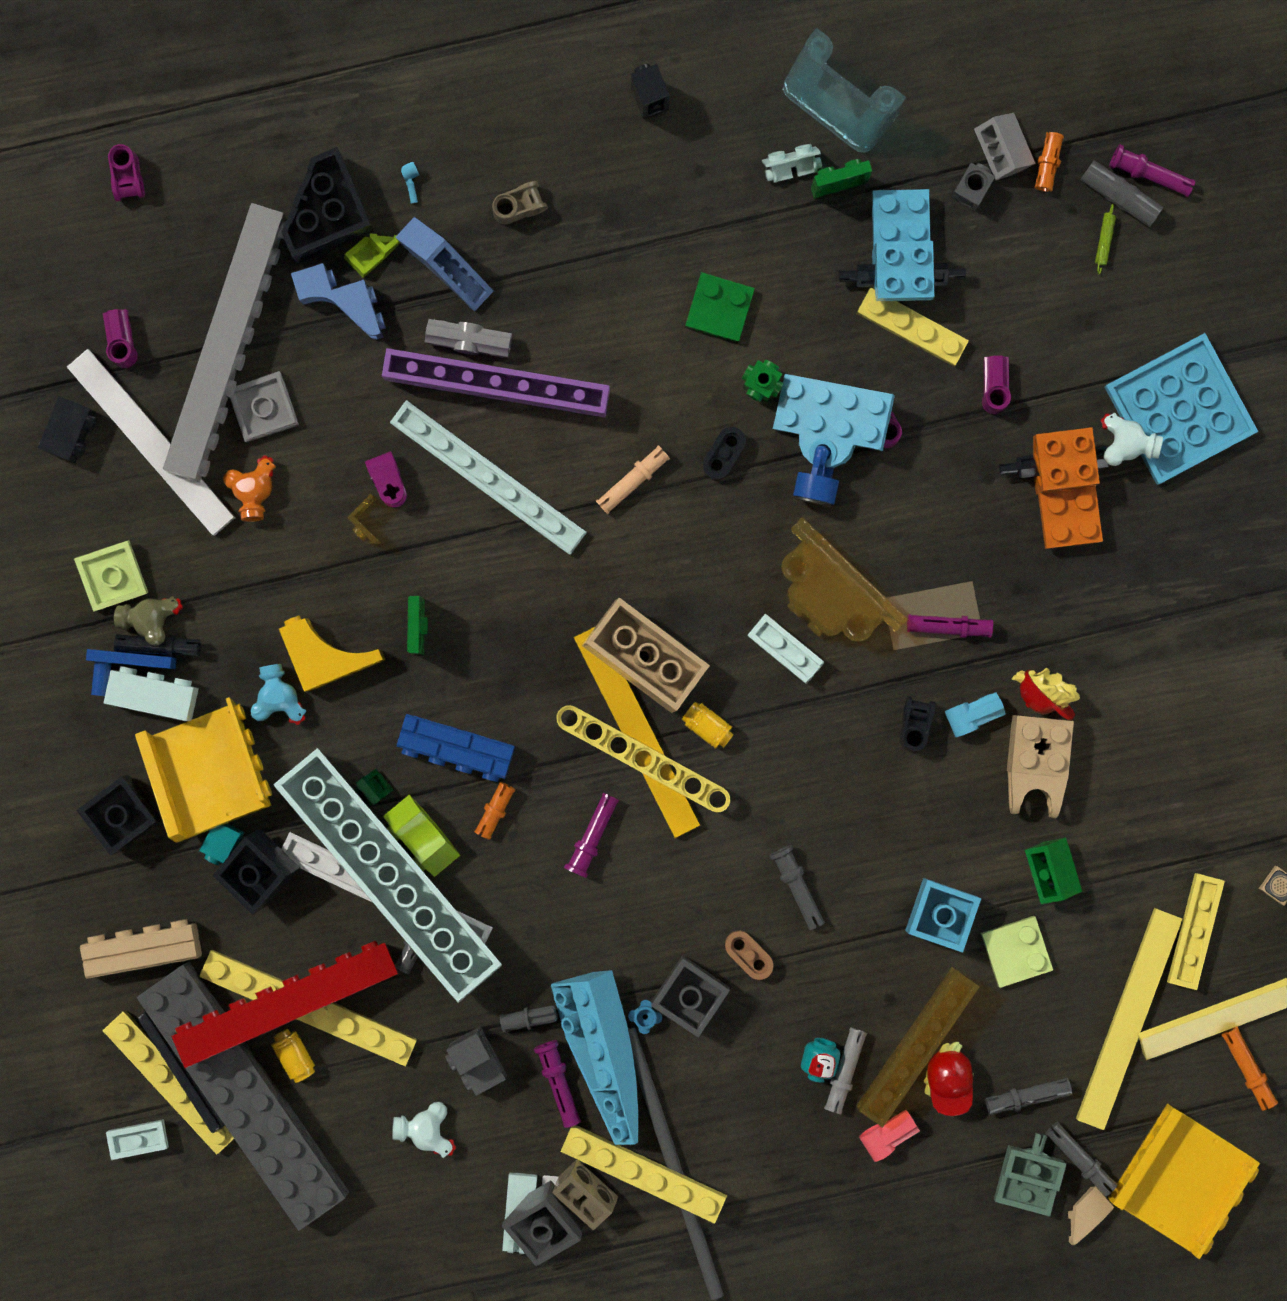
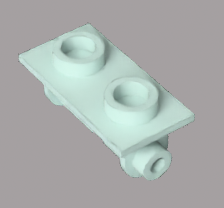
M811 144L796 147L795 152L785 154L784 151L770 153L767 159L762 160L765 167H770L769 170H765L767 181L773 180L775 183L793 178L791 167L795 166L798 176L817 172V169L822 168L820 157L815 158V155L821 154L820 150L816 146L812 147Z

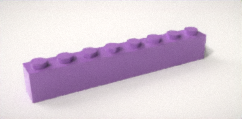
M386 348L382 377L385 381L599 417H606L610 394L609 385Z

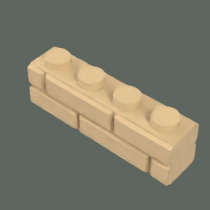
M183 919L170 922V928L160 929V924L143 927V933L133 934L132 929L115 932L116 938L105 939L104 934L88 937V943L80 945L85 977L87 979L199 958L202 956L197 924H188V920Z

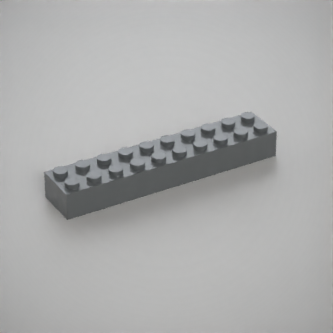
M190 961L136 997L180 1061L181 1058L171 1037L177 1034L175 1028L190 1021L193 1026L204 1022L202 1016L218 1010L220 1015L225 1013ZM246 1042L186 1067L190 1076L298 1231L346 1198L350 1191Z

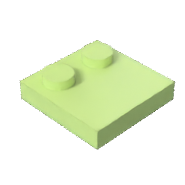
M129 540L74 558L93 612L148 593Z
M1035 916L981 933L999 988L1053 971Z

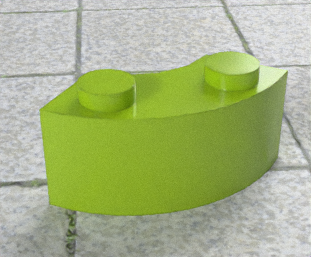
M410 795L383 816L389 824V827L386 829L396 841L399 839L403 841L415 856L412 860L422 871L427 870L435 877L460 856L442 830Z

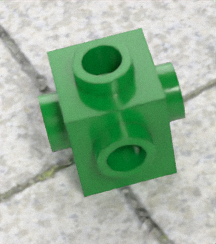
M758 360L755 366L749 364L742 377L746 381L743 387L747 391L746 395L757 402H761V400L768 402L771 396L776 398L784 384L780 381L782 373L778 371L779 367L768 360L764 362ZM761 374L769 378L766 384H761L758 381V377Z

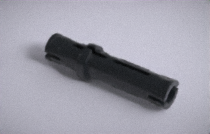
M116 634L114 651L163 654L172 658L175 655L199 657L201 640L176 638L174 635H169L165 637L164 642L160 645L152 646L143 636Z

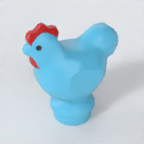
M282 664L259 667V678L265 681V685L258 693L257 703L253 704L251 708L252 718L257 721H264L273 712L285 711L289 716V722L299 725L305 720L304 714L306 710L302 709V703L298 702L294 687L281 680L285 674Z

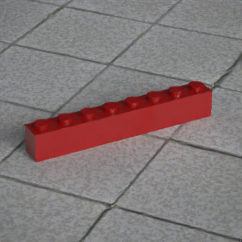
M375 940L362 946L363 952L352 957L351 952L336 957L335 961L337 964L326 968L324 963L309 969L310 975L303 979H299L298 975L282 981L284 987L273 991L270 986L255 993L257 999L246 1003L245 998L229 1004L230 1011L221 1015L218 1010L202 1016L204 1022L193 1026L190 1021L175 1028L177 1034L171 1037L184 1068L397 975V970L386 944L378 945Z

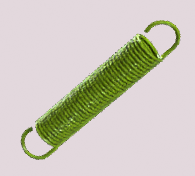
M1113 204L1111 205L1110 212L1104 213L1095 260V263L1098 264V275L1102 269L1100 268L1099 272V265H1107L1108 262L1107 259L1116 216L1112 214Z

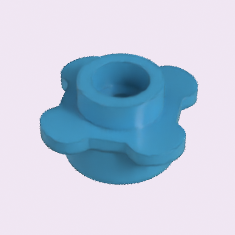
M649 1000L641 1001V1005L636 1010H631L628 1015L629 1020L635 1022L639 1027V1032L642 1034L649 1033L650 1028L655 1023L658 1024L662 1021L661 1013L656 1012L652 1008L651 1001ZM644 1014H647V1015H648V1018H647V1019H643L642 1016H643Z

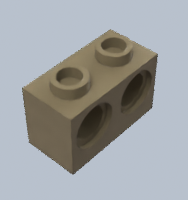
M578 1159L558 1177L552 1191L561 1202L592 1230L596 1229L612 1214L618 1196Z

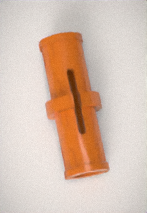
M1055 132L1046 133L1042 156L1038 158L1039 172L1034 187L1037 190L1045 192L1053 190L1055 173L1061 163L1059 156L1064 139L1062 134Z
M499 782L490 803H486L484 807L486 811L474 831L476 834H482L481 837L488 840L491 839L500 818H504L506 814L504 810L515 792V788L508 787V784Z

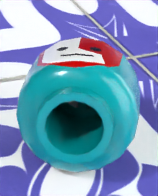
M815 1038L814 1041L806 1044L801 1061V1069L808 1074V1079L815 1082H824V1079H830L836 1075L840 1060V1051L836 1048V1044L824 1038Z

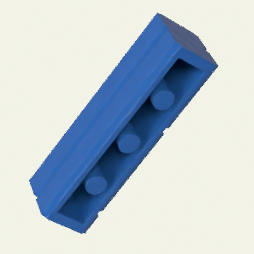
M410 714L405 716L397 742V747L403 748L402 754L415 758H418L419 753L430 756L428 762L445 766L447 761L457 764L455 770L472 774L474 769L484 772L482 778L498 782L499 778H506L515 750L514 745Z

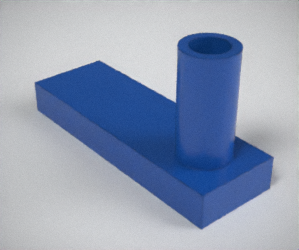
M87 649L86 660L95 661L91 695L105 696L112 663L176 669L177 658Z

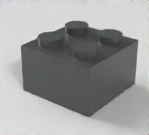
M682 955L651 1001V1006L699 1038L729 993L730 988Z

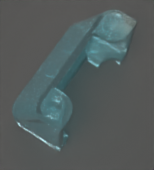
M816 28L807 39L784 81V93L788 99L858 152L870 151L899 116L906 97L890 86L878 88L870 98L825 64L833 52V44L828 36Z

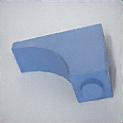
M414 217L395 237L473 311H476L493 292L487 283L444 238Z

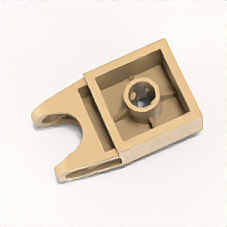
M1012 715L1007 763L1009 808L1011 814H1019L1025 795L1033 789H1039L1046 796L1049 817H1058L1068 781L1074 721ZM1042 739L1043 743L1046 744V748L1042 750L1041 754H1038L1039 750H1036L1034 745L1035 743H1040Z

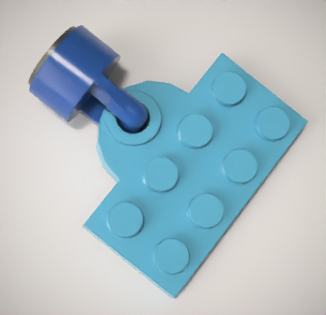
M785 374L773 429L798 434L802 454L813 464L811 474L798 472L793 496H795L796 500L831 507V504L834 505L839 485L838 480L832 479L834 468L845 464L852 457L855 446L883 451L895 395Z

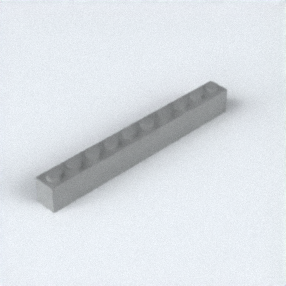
M254 203L250 205L163 469L168 473L200 483L201 478L206 477L209 471L210 461H208L210 451L215 450L219 440V435L216 432L219 423L223 424L225 422L228 408L225 405L228 397L234 395L237 385L234 378L237 370L241 371L245 362L243 351L245 345H249L252 341L254 328L251 327L254 318H259L263 302L260 300L263 291L267 292L270 287L272 276L269 273L271 267L278 263L280 257L278 246L280 240L284 239L281 231L285 221H287L282 212Z

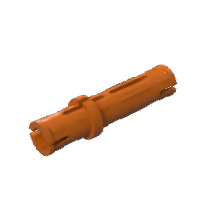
M1234 1027L1224 1031L1221 1035L1246 1079V1087L1252 1090L1261 1110L1264 1111L1267 1107L1270 1109L1277 1105L1278 1101L1266 1082L1268 1078L1259 1069L1239 1028Z

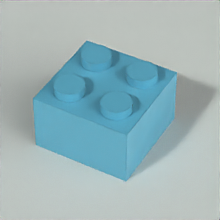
M923 878L905 931L913 936L963 953L981 898Z

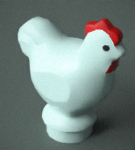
M1116 413L1112 415L1105 414L1104 418L1100 420L1102 428L1104 430L1108 429L1114 434V443L1104 453V460L1107 464L1116 466L1124 460L1135 459L1140 454H1146L1148 459H1159L1163 441L1162 436H1157L1156 433L1147 436L1139 423L1124 420L1123 417H1118Z
M442 1102L432 1103L429 1105L428 1110L418 1113L411 1121H408L403 1115L393 1118V1140L404 1142L409 1137L418 1149L433 1151L434 1154H440L442 1158L446 1157V1155L452 1156L453 1151L456 1149L453 1139L447 1140L440 1136V1124L447 1115V1107Z

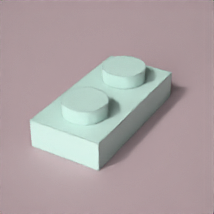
M164 1119L112 1129L106 1132L111 1160L164 1150L169 1147Z

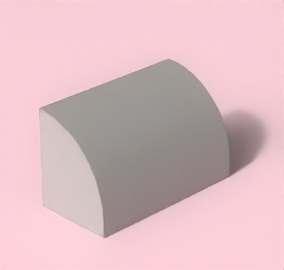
M1014 113L995 116L974 129L992 173L995 176V180L1011 176L1036 164Z

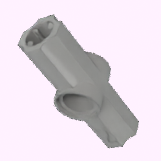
M435 319L428 320L425 333V344L453 348L456 352L469 355L481 353L501 358H508L512 333L484 329L481 325L468 322L455 324Z

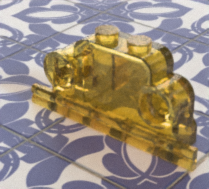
M803 517L791 528L802 542L782 561L781 568L784 577L793 582L786 593L787 599L790 602L787 607L797 617L803 615L810 622L807 626L818 637L821 634L831 637L843 631L848 639L860 642L868 639L873 630L883 620L895 632L908 620Z

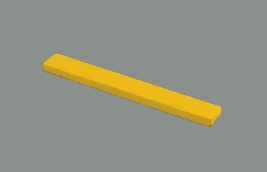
M595 627L574 637L621 732L664 755L627 680L582 646ZM643 750L636 754L635 760L639 766L646 767L651 763L652 756L648 751ZM669 764L661 767L660 775L664 780L674 779L675 775ZM642 773L675 838L700 826L686 796Z

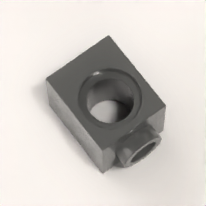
M970 163L951 198L975 211L995 176L991 174V170L980 163L976 165ZM968 180H978L981 184V189L977 191L970 189L967 183Z

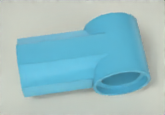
M997 692L986 695L969 704L966 702L945 711L955 738L978 729V726L1006 715Z

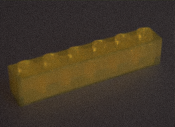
M951 967L856 1105L859 1112L882 1128L884 1127L980 986Z

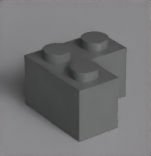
M481 1026L452 1041L447 1048L448 1055L445 1057L450 1068L453 1071L457 1069L460 1075L464 1074L461 1076V1079L468 1091L473 1090L476 1096L506 1080L507 1074Z

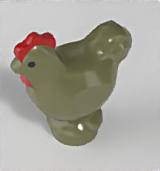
M173 596L162 600L145 599L134 608L128 604L117 606L114 613V624L116 628H122L123 630L134 627L137 633L145 637L150 645L158 646L165 640V633L162 627L166 618L172 614H179L183 606L181 605V600L175 599Z

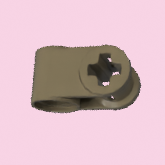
M531 181L516 189L498 195L492 205L495 220L500 224L506 225L545 211L548 206L541 199L537 189L539 187L538 182ZM501 204L511 205L513 208L512 212L507 215L499 213L497 209Z

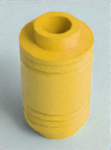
M694 702L682 718L686 722V727L694 731L695 734L711 744V746H714L715 749L719 745L724 748L734 735L730 732L733 726L729 725V723L702 703L699 705Z
M285 1029L273 1037L275 1042L271 1046L275 1050L290 1080L293 1079L295 1083H298L315 1072L313 1068L315 1064L296 1031L290 1032L289 1029Z

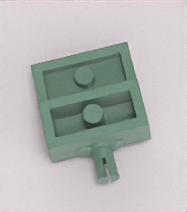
M1036 1132L1032 1149H1022L1008 1145L994 1201L1050 1216L1056 1192L1060 1190L1066 1163L1062 1159L1048 1156L1043 1152L1047 1135Z

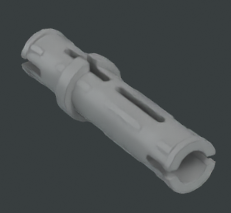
M852 1027L849 1029L850 1031L835 1078H831L830 1084H832V1088L824 1109L831 1112L835 1111L837 1114H842L848 1090H852L853 1085L851 1081L865 1037L867 1036L866 1032Z

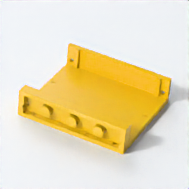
M230 697L226 698L228 706L155 735L149 734L146 730L135 734L168 838L176 843L271 806L269 796L272 795L271 788L267 780L263 781L260 771L263 770V765L258 754L254 755L251 745L255 744L251 731L245 729L242 721L246 719L245 712L241 704H236Z
M1167 1103L1108 1199L1113 1205L1121 1210H1126L1200 1259L1203 1254L1206 1255L1212 1248L1214 1242L1212 1239L1217 1231H1221L1226 1226L1229 1219L1227 1215L1233 1206L1236 1207L1241 1202L1244 1195L1242 1191L1248 1182L1251 1183L1256 1178L1259 1172L1257 1167L1260 1163Z

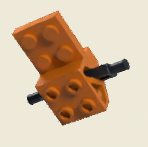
M1092 427L1036 434L1033 436V455L1017 457L1014 463L999 464L1000 476L1017 473L1020 478L1034 476L1036 495L1039 498L1045 549L1103 542L1096 485L1100 484L1098 468L1109 467L1110 465L1104 460V453L1107 447H1095Z

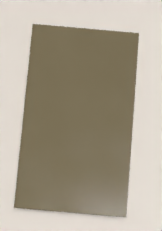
M973 581L883 598L893 650L960 638V635L907 632L908 614L961 618L963 615L968 616V619H980Z

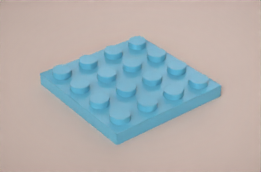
M1205 333L1104 386L1120 417H1123L1124 420L1139 423L1147 436L1156 433L1157 436L1163 437L1159 459H1148L1146 454H1140L1157 485L1258 432Z

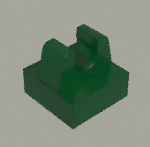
M374 769L356 783L357 787L354 791L356 794L362 792L368 800L365 801V804L368 807L374 806L394 789L381 773Z

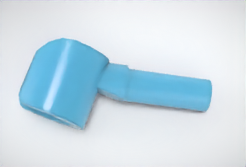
M410 162L402 167L401 172L408 186L411 204L418 201L412 179L419 176L414 162Z

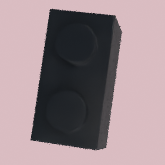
M643 64L635 68L634 73L631 74V90L642 118L646 119L669 110V93L658 65L650 66V64Z
M58 396L38 449L76 463L77 458L81 459L85 452L86 443L84 441L88 432L91 433L96 425L97 418L94 417L96 411Z

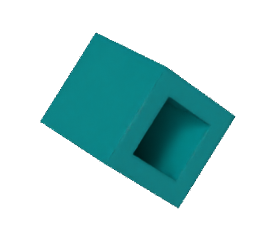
M228 823L213 828L209 831L199 851L206 854L204 859L215 865H220V863H224L238 846L245 832Z

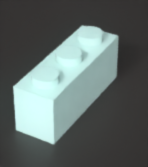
M120 666L119 671H110L104 704L184 721L192 720L199 689L191 687L192 681L175 678L174 683L163 681L165 675L148 672L147 677L136 675L137 669Z

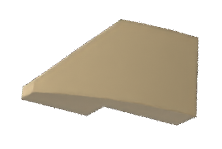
M1096 1186L1090 1187L1073 1206V1211H1068V1219H1071V1236H1069V1243L1071 1245H1075L1082 1240L1114 1208Z

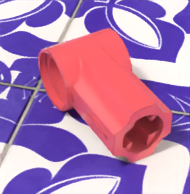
M904 1110L882 1125L876 1124L870 1127L859 1138L873 1161L877 1162L890 1155L897 1145L920 1132L908 1111Z

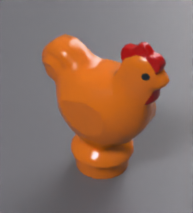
M266 455L257 460L258 465L253 472L242 474L237 470H228L223 477L224 484L232 489L234 496L238 500L243 502V506L239 509L242 521L254 522L264 519L263 512H265V508L261 506V503L271 494V477L273 476V470L276 468L273 464V458H268Z

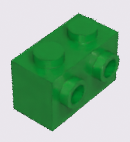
M1066 837L1045 841L1025 850L1041 904L1062 901L1082 892Z

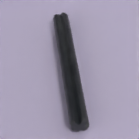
M147 1012L142 1013L138 1018L139 1022L210 1132L215 1133L221 1130L225 1125L186 1068H184Z

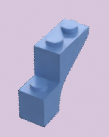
M323 263L291 273L298 298L303 305L318 301L332 303L339 307L372 339L384 338L381 330L386 329L381 312L376 314L373 303L378 301L373 286L368 287L365 281L361 280L333 289L334 286H337L333 270L327 271Z

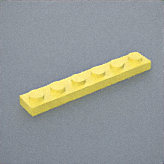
M126 1010L102 1030L216 1154L234 1139L226 1126L215 1133L210 1132L148 1034Z
M577 1125L570 1128L560 1151L714 1224L727 1195L620 1145H615L614 1142Z

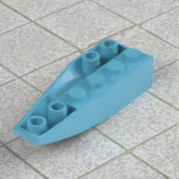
M612 970L591 972L551 984L565 1038L614 1144L633 1145L638 1143V1100L633 1052L627 1022Z

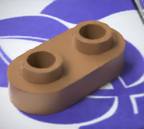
M737 930L727 936L725 941L727 953L750 977L762 980L772 973L773 961L770 955L748 933ZM740 939L744 941V947L742 949H736L734 947V942L736 940ZM760 959L764 962L762 969L754 968L753 964L756 960Z

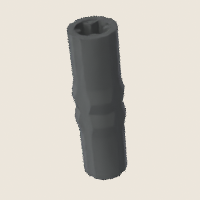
M1095 160L1080 179L1102 194L1108 201L1115 203L1120 209L1127 211L1149 227L1163 209V206L1142 193L1136 186L1129 184L1124 178L1117 176Z

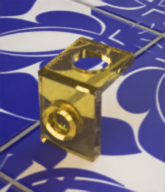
M369 494L347 518L355 525L352 530L363 541L368 538L378 546L381 541L358 520L359 516L376 500L372 494Z

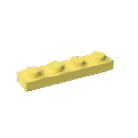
M873 288L869 289L856 313L952 366L956 365L969 341L897 301H876Z
M1197 873L1194 874L1167 980L1168 983L1197 990L1224 880Z

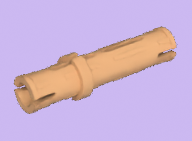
M658 445L641 462L637 461L634 464L635 467L596 502L608 515L612 509L646 479L649 481L652 478V474L670 459L669 456Z

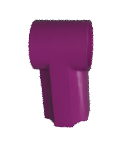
M126 309L109 310L103 313L108 344L106 347L107 356L121 368L132 367L137 361L138 353L133 344L129 312ZM127 347V355L122 359H117L118 350Z
M984 357V396L982 398V406L990 414H999L1004 411L1011 401V393L1009 391V357ZM993 393L999 394L1003 399V404L1000 406L994 405L990 401V395Z

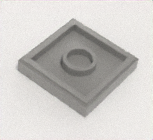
M280 371L236 386L234 395L230 397L246 443L299 425Z

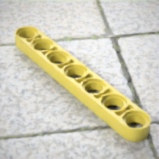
M564 706L558 711L557 723L563 730L711 811L722 812L729 806L730 795L728 791L716 783L575 706ZM573 710L577 714L578 719L575 725L566 726L563 724L561 716L564 711ZM592 723H596L602 728V735L597 740H592L586 735V728ZM615 737H622L626 740L627 748L624 752L615 753L611 749V741ZM645 750L651 754L652 761L648 766L641 767L636 763L635 756L639 751ZM671 764L676 768L674 779L664 780L661 777L660 769L663 765ZM697 778L701 783L700 791L696 794L688 793L685 789L687 779ZM715 791L722 792L726 797L725 804L721 807H713L710 804V795Z

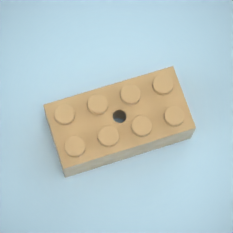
M621 598L613 602L582 644L585 649L671 713L679 709L710 666ZM642 651L648 654L646 662L640 658V652Z

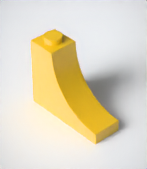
M300 616L284 621L285 626L279 628L304 692H309L386 660L380 649L366 653H349L331 646L318 635L309 619L304 618L301 620Z

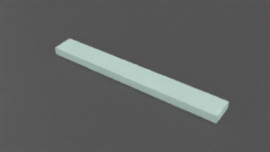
M407 400L390 421L393 426L569 555L572 554L587 532Z

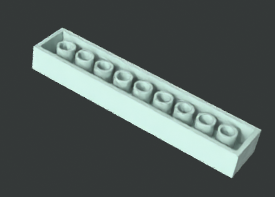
M318 748L273 784L457 1003L462 1001L502 966L493 953Z

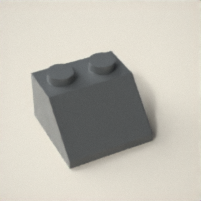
M551 1180L530 1192L502 1223L504 1230L535 1266L581 1241L585 1223L552 1193L555 1184Z

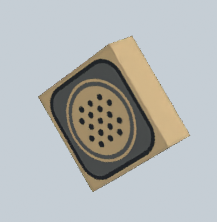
M1274 866L1259 889L1283 906L1287 902V873L1278 866Z

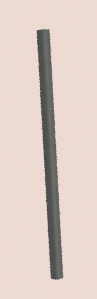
M635 1026L630 1027L628 1032L635 1072L666 1166L684 1175ZM681 1208L710 1299H719L724 1296L699 1218L697 1215Z

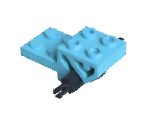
M929 189L872 191V264H859L856 270H839V282H856L857 287H874L876 301L933 300L934 286L947 285L948 280L966 279V268H948L947 263L933 262V241H930Z

